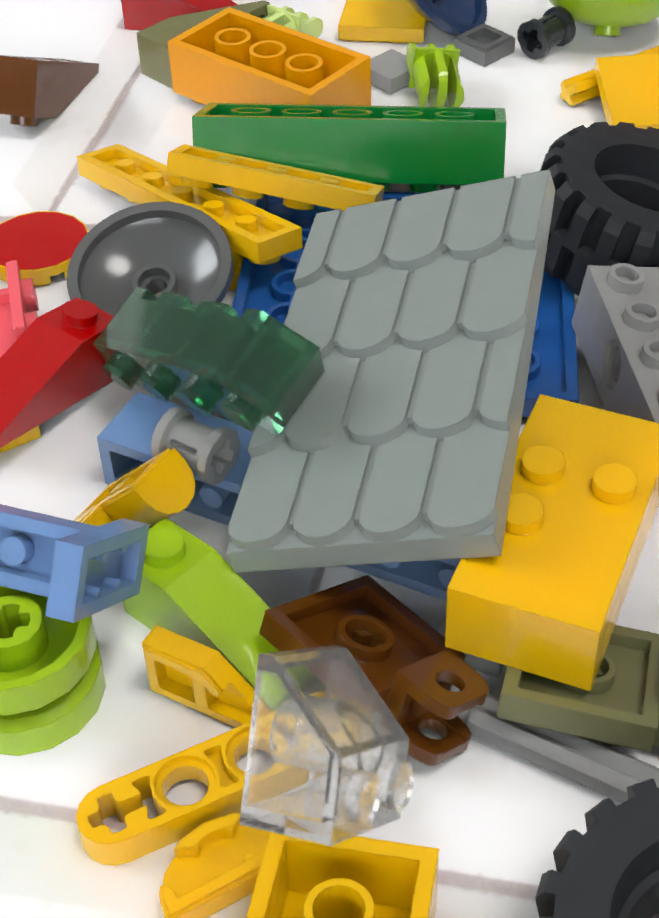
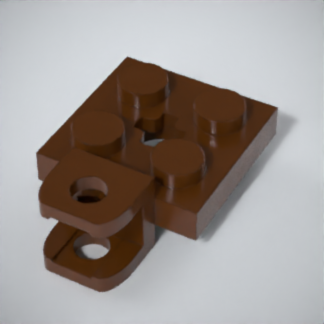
M369 575L265 610L259 634L356 722L383 711L378 728L408 755L430 766L437 765L467 749L471 739V732L457 715L477 705H483L489 692L488 684L477 671L464 661L466 655L463 652L445 647V637ZM452 684L455 685L460 691H450ZM419 729H431L440 734L443 739H431L422 734Z

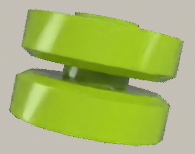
M0 586V754L22 756L50 750L75 736L98 712L106 688L92 615L75 623L47 617L45 614L48 597Z

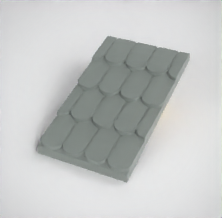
M550 169L522 174L521 178L516 179V176L464 185L459 190H455V187L402 197L400 201H397V198L347 207L345 211L337 209L316 213L293 279L296 291L276 346L279 358L248 446L251 460L228 525L230 542L226 554L235 573L502 555L556 191Z

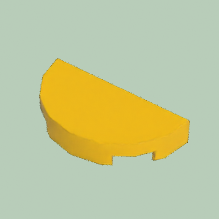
M231 813L203 822L182 838L174 848L175 857L164 873L163 886H160L159 899L164 918H208L253 893L272 823L265 820H244L243 813ZM283 821L279 822V824L292 826L291 824Z

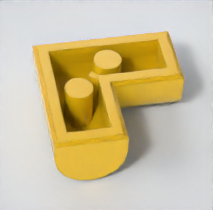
M167 448L110 483L73 521L101 526L124 518L147 523L149 528H151L164 517L168 519L189 506L194 497L196 485L193 471L175 448L171 450Z

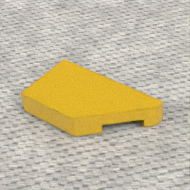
M158 625L143 640L142 647L152 691L236 728L275 712L219 651Z

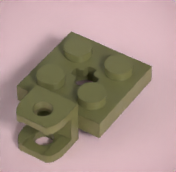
M615 625L591 692L507 665L496 718L523 723L532 728L549 729L594 739L612 746H625L652 752L653 746L659 747V634Z

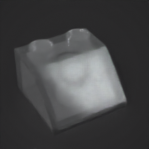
M329 645L258 655L240 825L333 846L401 818V811L406 808L410 800L414 782L413 767L407 762L409 737L347 647Z

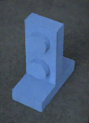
M0 504V586L48 597L45 616L75 623L140 594L149 524L123 518L101 526H94Z

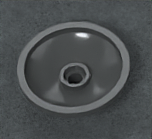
M174 202L143 203L110 215L84 236L76 247L68 266V294L70 300L78 297L82 300L90 301L99 309L121 319L120 342L133 344L160 342L190 331L206 320L218 308L231 285L234 269L233 255L227 236L214 219L201 210Z

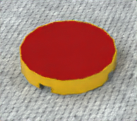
M36 211L21 214L0 223V280L8 282L6 262L15 260L18 262L22 280L32 278L34 286L52 283L51 276L59 275L63 272L65 278H67L70 259L80 241L88 233L86 225L75 216L58 211Z

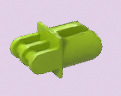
M408 43L406 62L410 76L408 88H415L418 103L421 107L426 106L428 97L431 107H444L446 97H448L450 107H460L464 102V89L457 67L461 50L455 49L454 44H447L446 48H436L435 44L428 43L427 47H416L415 43Z

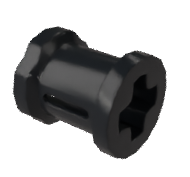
M553 6L544 12L542 18L538 20L531 19L522 23L517 30V40L522 52L527 57L535 60L547 55L555 45H567L575 37V21L571 13L565 8Z

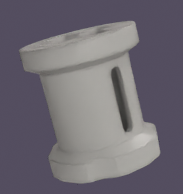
M176 406L169 409L156 425L152 436L151 452L154 457L167 448L170 450L175 448L186 460L189 467L198 472L201 481L215 486L221 483L233 469L239 455L240 441L236 430L226 426L214 429L196 421L191 411Z

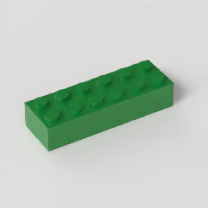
M209 103L192 116L193 146L382 185L385 186L384 191L390 189L391 183L410 184L411 191L427 193L441 190V185L464 186L504 178L507 122L505 108ZM213 183V187L215 188H231L228 186Z

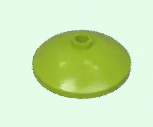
M549 0L553 6H561L569 11L574 21L595 26L594 35L619 37L621 28L648 24L659 17V0Z

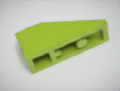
M166 517L149 529L140 594L123 601L125 612L150 630L158 625L219 651L274 711L289 706L313 682L259 634L265 610L271 608L237 572H234L233 568L214 548Z

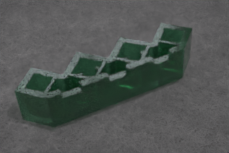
M140 287L134 290L93 343L105 361V365L102 367L103 372L125 389L132 390L135 384H137L163 402L168 403L173 396L204 416H209L215 410L228 420H233L249 431L254 432L257 426L260 425L275 436L280 434L325 372L320 347L262 310L248 308L240 318L237 316L238 313L229 304L203 300L195 308V304L186 296L163 292L156 301L154 294L148 289Z

